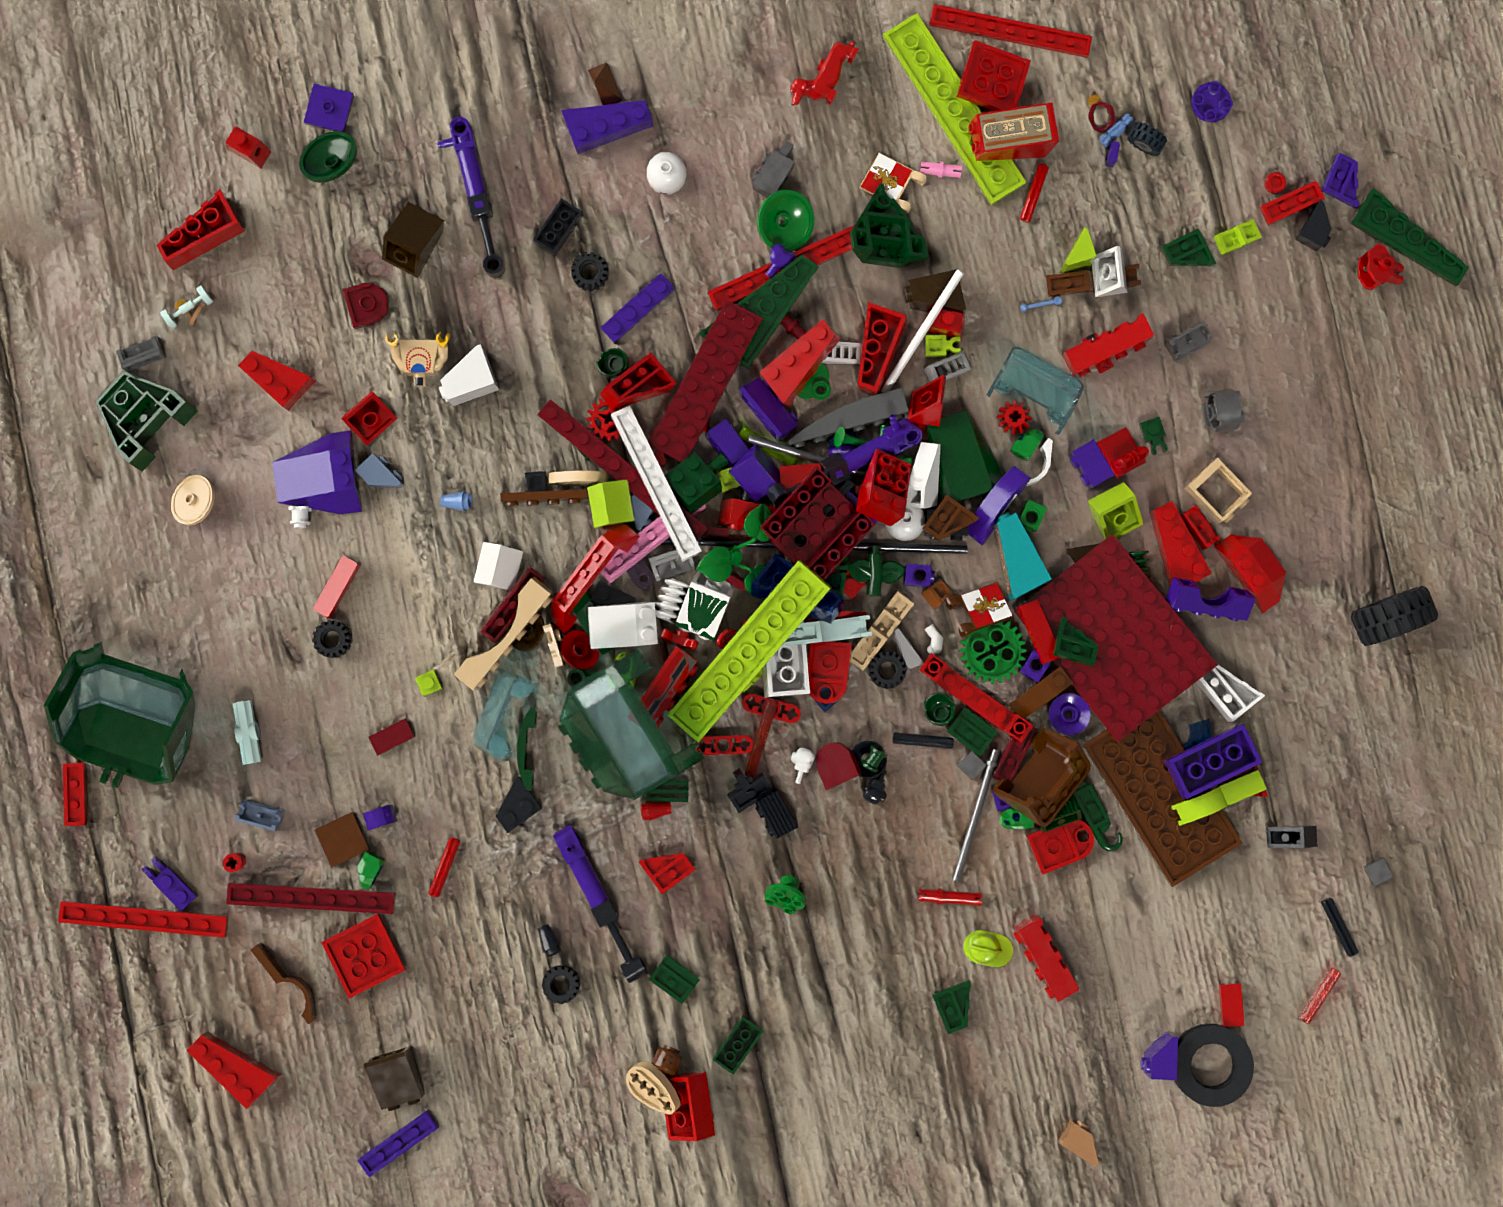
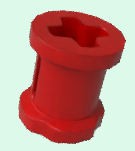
M240 853L229 854L223 859V867L230 873L240 871L246 865V858ZM237 860L238 864L231 865V861Z

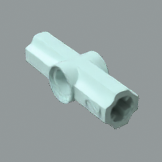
M252 700L233 703L236 721L234 732L236 741L240 745L242 763L246 765L262 762L258 741L260 739V730L258 723L255 721Z

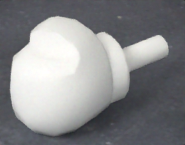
M799 748L791 755V761L795 763L794 769L799 770L795 781L797 784L801 783L803 772L808 773L813 764L815 754L812 750Z

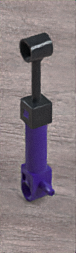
M456 117L450 123L452 138L437 142L438 148L451 146L455 148L466 189L470 215L474 222L479 221L487 252V256L483 260V268L489 277L499 278L505 272V264L502 258L495 254L487 219L492 218L493 214L478 160L473 130L466 118ZM460 126H465V127H466V130H465L464 132H462V133H457V132H456V130H457L458 127H460ZM497 262L499 267L496 270H490L489 266L491 263Z
M892 414L889 417L891 426L882 430L883 435L843 455L836 453L820 461L823 469L822 472L832 480L831 484L835 486L851 478V472L869 464L876 449L888 454L893 452L896 455L915 446L922 438L921 430L915 423L908 421V419L905 418L898 421L896 415ZM781 483L773 484L767 491V497L777 509L800 483L790 488L785 487Z
M570 825L553 834L554 840L578 881L591 907L590 910L600 928L607 925L625 960L620 967L628 983H632L647 975L648 971L639 955L632 957L614 922L619 918V914L595 873L574 827Z

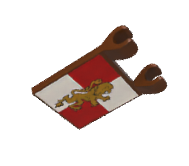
M998 582L961 595H953L946 598V606L949 610L955 609L962 604L971 622L959 625L961 637H966L974 631L1013 618V614Z

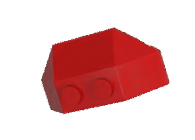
M1231 534L1214 546L1243 588L1256 598L1254 603L1261 613L1266 612L1280 602L1286 571L1262 538Z

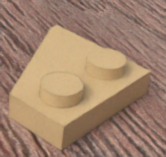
M552 624L543 626L544 632L547 634L548 645L555 667L565 666V660L559 645V641H562L559 628L555 629V626Z

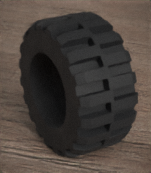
M1425 586L1415 587L1386 597L1351 613V620L1360 642L1364 646L1401 636L1438 619L1437 609L1428 588Z

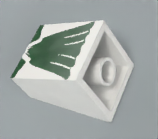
M697 571L690 583L675 626H678L684 632L698 634L704 640H714L735 587L727 581L714 582Z

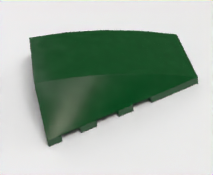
M966 410L942 417L939 426L926 425L927 443L941 444L937 506H939L946 495L958 502L990 492L1004 476Z

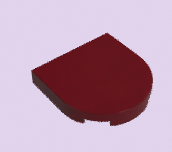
M362 283L342 289L354 329L375 324L386 316L389 309V299L381 287L372 283Z
M832 742L824 745L819 750L816 766L826 790L862 775L854 753L849 747L839 742Z

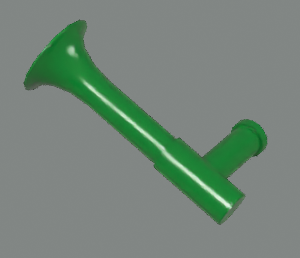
M880 425L879 436L883 435L882 430L889 426ZM839 427L834 437L836 448L842 444L861 446L869 442L868 440L846 434L844 427Z

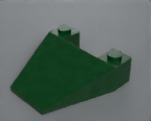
M124 371L95 401L117 452L129 464L141 472L156 458L145 444L171 416L185 426L198 412L174 390Z

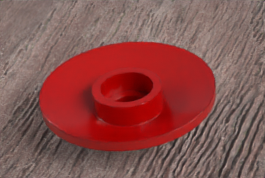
M573 630L563 637L560 645L561 654L570 666L585 670L596 664L599 658V650L597 648L591 649L590 638L586 632Z

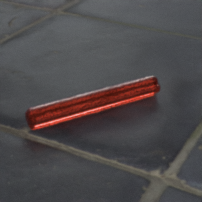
M767 699L745 770V776L750 775L752 778L756 776L778 701L776 699Z

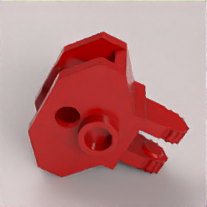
M1376 244L1358 259L1357 277L1362 286L1368 290H1373L1385 282L1399 285L1403 283L1404 277L1396 273L1403 272L1404 266L1395 262V258L1391 257L1384 245Z

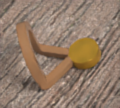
M184 299L178 300L175 303L176 310L178 311L179 307L187 301ZM205 304L195 305L192 308L196 309L193 316H191L189 311L186 312L190 325L193 327L201 309H205Z

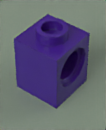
M905 565L904 586L929 588L930 583H934L935 571H931V565ZM920 570L924 572L925 579L917 581L914 578L915 571Z
M1033 650L1018 672L1033 682L1038 683L1051 662L1043 665L1041 663L1038 671L1031 668V661L1033 659L1040 661L1037 652Z

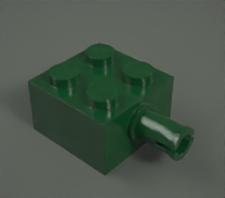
M694 452L664 476L677 502L692 515L722 492L721 480L715 473L729 463L726 457L720 453L707 464Z

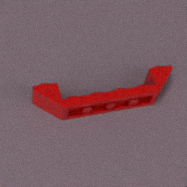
M623 524L602 534L552 600L551 621L564 634L569 631L578 619L572 612L573 608L617 550L621 549L628 553L640 537L629 525Z
M931 653L919 669L939 687L1017 741L1022 743L1032 729L1033 725L1008 710L949 668L948 664Z

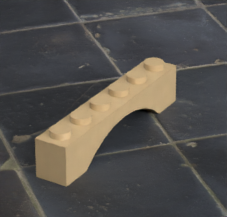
M531 578L518 594L516 618L506 637L491 650L466 658L453 675L472 690L477 687L481 689L488 681L487 674L490 671L493 673L501 664L499 662L500 658L503 655L506 657L514 648L512 646L513 642L516 639L520 641L526 634L525 627L529 623L533 625L539 618L538 611L542 607L546 608L553 600L551 595L554 592L537 578Z

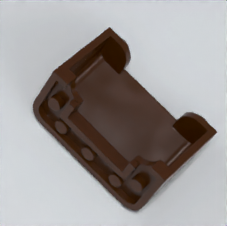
M1041 727L1032 738V747L1035 751L1033 756L1012 782L1007 778H1003L996 783L992 791L999 799L1031 821L1046 827L1052 822L1088 775L1091 764L1079 743Z

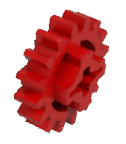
M600 398V404L592 403L594 410H588V414L591 417L586 418V421L592 423L588 428L589 430L594 429L593 434L595 436L599 434L601 441L605 437H607L608 442H611L612 437H615L618 441V430L609 433L611 429L616 427L614 421H609L606 424L604 419L616 412L617 409L612 410ZM604 407H608V409L605 411H599ZM595 419L601 421V429L596 426Z

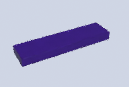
M426 1110L357 1161L368 1177H371L437 1130L439 1126L429 1111Z

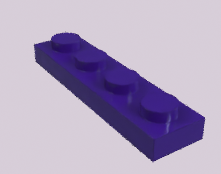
M660 273L600 327L601 330L615 344L670 295L675 288Z

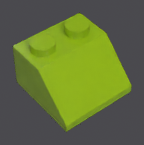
M1124 482L1088 500L1091 514L1104 539L1108 538L1111 534L1117 539L1144 525L1136 496Z

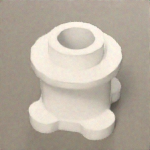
M309 506L289 507V510L292 512L290 524L294 525V528L305 529L306 525L311 524L308 521V512H311L312 508H309Z

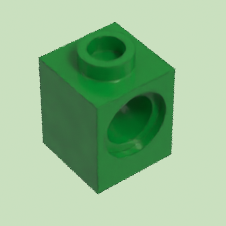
M1029 499L1025 502L1019 516L1027 533L1038 530L1047 510V507ZM1027 513L1035 515V523H1029L1026 520Z

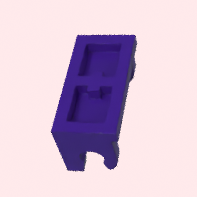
M726 419L709 430L705 436L718 455L721 453L726 457L729 463L727 465L728 468L733 467L749 450Z

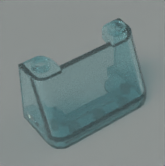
M512 672L500 673L473 734L472 741L474 746L496 759L508 761L512 751L508 749L506 737L497 733L512 696L524 699L530 693H536L540 684Z

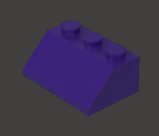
M758 377L741 387L739 394L779 443L798 428L796 423L798 419L791 411L788 413L783 407L785 404H783L778 396L775 397L770 392L772 388L766 380L761 381Z

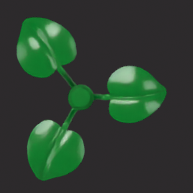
M760 504L746 516L744 529L748 536L753 537L751 540L740 545H734L733 549L725 547L713 548L702 558L696 570L714 582H723L731 574V565L741 567L750 572L744 579V585L748 593L757 599L765 600L772 592L774 586L772 570L767 565L762 564L757 565L754 570L741 564L742 554L739 549L756 542L757 539L761 542L769 540L759 528L772 514L765 504Z

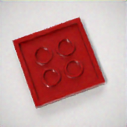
M974 40L956 97L993 111L1017 108L1031 60Z
M379 913L321 942L349 999L406 970Z

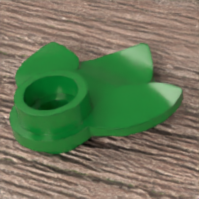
M823 363L819 365L816 373L804 385L805 387L801 393H798V397L806 400L811 398L824 400L828 398L831 392V387L828 383L830 374ZM818 387L824 388V392L822 394H819L817 392Z

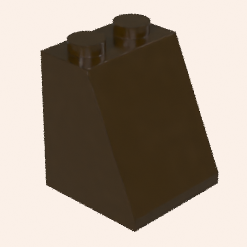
M408 202L383 236L382 260L418 278L443 233L444 220L438 215L431 214L420 206Z
M957 269L908 280L906 287H904L905 291H903L905 303H909L910 309L929 312ZM960 281L942 309L965 313L966 305Z
M412 1046L372 1057L364 1063L366 1073L381 1110L387 1108L388 1111H393L400 1108V1104L408 1102V1105L416 1104L425 1095Z

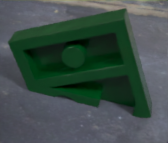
M1199 228L1161 247L1170 266H1213L1216 264Z
M1062 617L1058 627L1053 655L1093 667L1096 661L1098 645L1093 640L1088 639L1079 628L1076 630L1067 622L1068 619L1066 617Z
M969 979L932 994L947 1034L968 1027L971 987Z

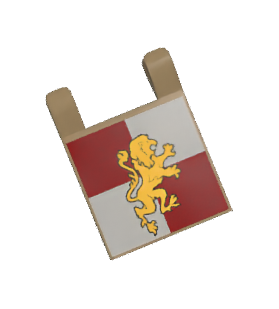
M878 153L859 189L873 195L882 182L886 188L884 191L891 199L894 198L905 214H908L911 204L901 200L900 197L911 179L923 186L926 183L927 176Z

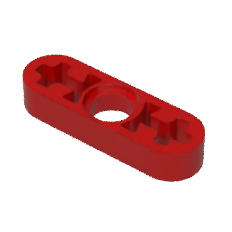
M755 694L746 695L742 701V706L747 712L768 718L795 723L801 717L800 709L793 704L767 697L764 698ZM753 697L755 702L760 704L761 699L765 700L762 706V713L758 712L760 707L753 706L752 709H749L748 704H745L746 700H750ZM771 702L775 703L778 707L777 712L773 715L768 714L765 710L766 705ZM781 705H785V708L783 710L790 711L791 708H794L795 713H797V717H793L792 720H789L788 715L782 714V718H779L778 715L781 711Z
M747 735L703 737L701 740H704L705 744H712L710 740L715 739L714 748L716 752H711L712 748H706L705 752H701V749L697 748V744H700L701 741L697 742L695 740L693 744L694 751L702 756L747 754L753 749V740ZM736 738L735 743H740L745 738L746 742H750V746L745 751L742 750V747H735L736 751L732 752L733 743L731 739ZM721 739H726L729 742L730 746L727 751L723 752L718 749L717 744Z

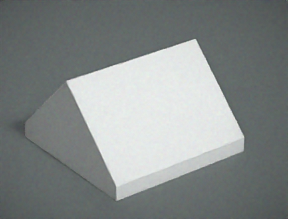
M1115 246L1096 254L1097 257L1092 263L1095 297L1128 293L1124 256L1120 246Z
M483 542L474 583L510 591L517 581L523 551Z

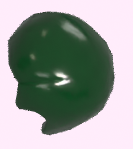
M610 348L605 352H601L596 365L599 372L606 378L616 379L628 369L629 358L621 349Z
M939 692L931 694L924 703L925 716L933 725H947L955 717L956 706L947 694Z

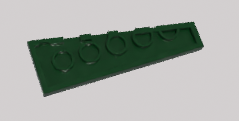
M1372 188L1350 224L1452 285L1458 286L1469 267L1450 251L1443 248L1437 240L1430 238L1419 225L1416 226L1408 219L1407 215L1399 212L1392 206L1393 204Z

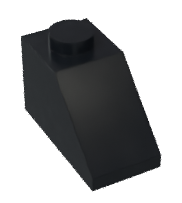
M1322 200L1315 204L1295 239L1316 252L1321 247L1325 248L1331 239L1328 235L1332 228Z
M1316 826L1266 827L1268 848L1318 847Z

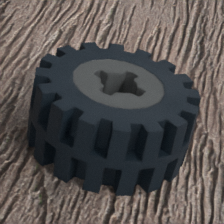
M1141 122L1135 123L1127 137L1129 143L1133 144L1135 148L1151 156H1159L1167 142L1166 136H1163L1162 132Z

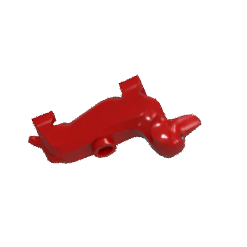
M852 41L849 44L834 43L826 60L821 59L817 70L820 72L814 80L795 79L790 86V92L793 94L791 105H798L803 96L814 101L826 99V103L830 105L837 93L833 88L839 81L842 63L847 58V62L851 64L859 48L853 47L855 42Z

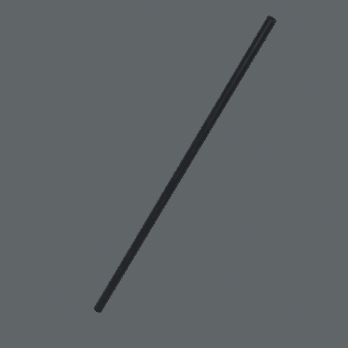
M669 537L668 539H666V540H665L663 543H661L660 545H674V544H673V542H672V540H671V537ZM702 538L698 545L734 547V545H740L751 539ZM758 539L756 542L745 546L777 548L770 540L761 542ZM795 540L797 546H802L805 541ZM859 542L853 549L856 551H871V546H879V551L954 554H967L968 546L864 542Z

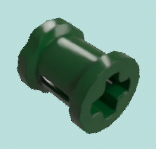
M872 745L870 753L865 760H862L861 764L877 773V767L888 754L881 748Z

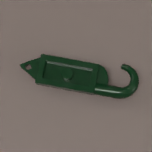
M1082 781L1073 793L1082 815L1102 849L1110 852L1118 850L1123 843L1122 834L1120 832L1117 834L1118 841L1116 844L1110 845L1107 843L1103 833L1110 828V819L1092 785Z

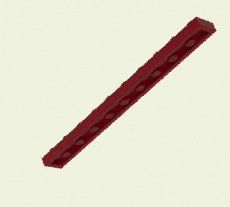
M550 399L537 414L538 417L616 481L628 480L630 492L659 515L639 472ZM680 506L698 543L709 529Z

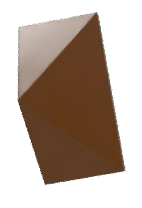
M607 62L588 70L602 105L615 104L622 101Z

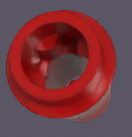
M645 801V803L640 804L642 820H648V822L672 814L670 802Z

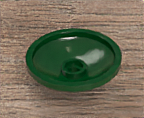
M333 131L322 134L312 140L303 150L299 161L300 170L305 178L312 182L323 183L333 181L344 175L351 168L357 156V145L354 139L345 132Z

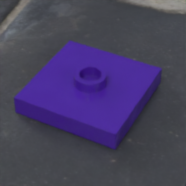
M314 83L304 124L331 131L345 132L354 94Z

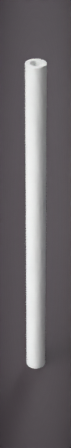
M957 269L883 385L882 393L891 390L964 275V272Z

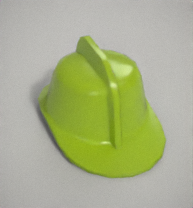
M976 930L971 932L964 941L963 950L970 961L977 964L1001 967L1006 965L1013 955L1011 942L1001 934Z

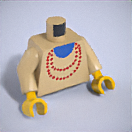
M394 331L395 339H390L387 332L385 340L390 344L392 358L399 370L404 371L407 376H414V387L421 388L426 387V376H436V372L440 371L447 361L449 333L446 334V339L441 338L440 331L436 336V340H399L398 343V332Z

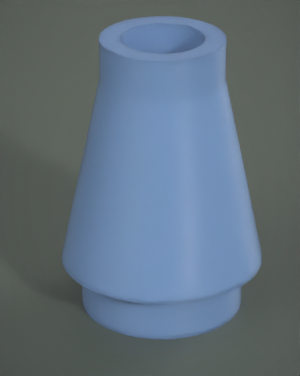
M466 491L441 495L440 504L441 507L466 511L472 508V495Z

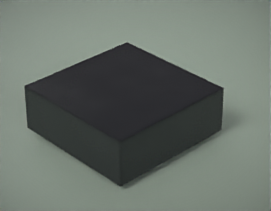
M546 471L525 473L526 492L548 491Z

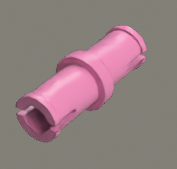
M921 161V167L929 168H921L920 172L923 174L937 175L938 178L946 176L961 179V172L953 171H962V165L944 164L943 161H940V163Z

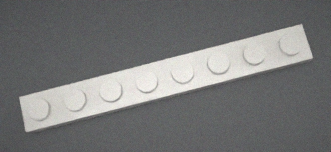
M628 406L612 413L611 417L682 562L701 554L702 551L631 407Z

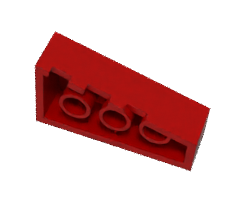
M1143 313L1137 316V319L1131 324L1128 321L1122 323L1113 332L1106 331L1095 337L1093 341L1089 339L1065 351L1063 358L1072 377L1076 375L1083 377L1091 373L1090 369L1096 366L1100 369L1109 365V360L1116 358L1118 361L1128 356L1127 352L1131 350L1138 352L1146 348V344L1154 337V334Z
M822 319L759 373L783 404L790 407L798 393H801L805 387L804 385L816 373L819 365L828 357L841 338L830 324Z
M209 1032L200 1035L186 1050L246 1109L251 1107L282 1075L266 1067L265 1064L250 1058L246 1053L231 1047L230 1044Z

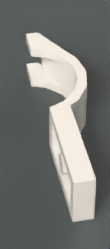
M1050 438L1039 449L1044 461L1042 472L1034 479H1030L1026 486L1037 483L1046 475L1051 463L1053 441Z

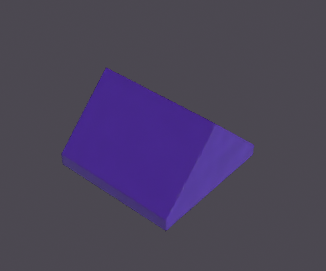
M756 444L729 470V473L754 502L767 495L768 489L773 484L780 483V471L759 445Z

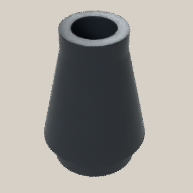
M549 924L537 929L542 953H545L546 957L553 956L562 951L560 947L562 944L551 930Z

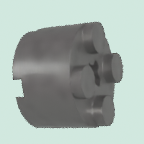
M1225 389L1204 394L1203 399H1207L1206 404H1202V412L1206 427H1211L1212 429L1210 433L1236 430L1239 428L1240 423L1245 422V415L1240 407L1241 394L1238 390Z

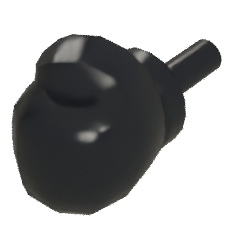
M886 770L879 775L877 780L872 779L864 789L863 798L869 803L875 805L880 801H885L887 793L883 790L885 784L881 782L887 772Z

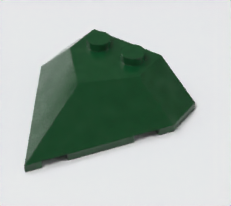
M881 182L850 232L852 251L864 264L897 268L927 260L928 252L925 238L922 234H917L912 227V221L895 199H891L884 191L886 188Z

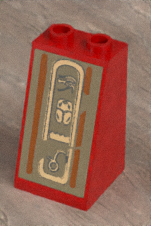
M1053 102L976 114L968 126L969 134L972 135V152L975 154L976 161L1045 158L1059 142Z

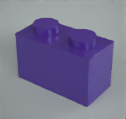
M1094 439L1069 454L1071 456L1069 458L1070 463L1074 469L1078 468L1081 473L1080 479L1085 487L1088 486L1092 489L1115 475Z

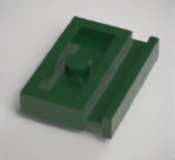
M965 707L946 731L978 756L982 755L998 733Z
M666 954L648 980L683 1004L700 981V978Z

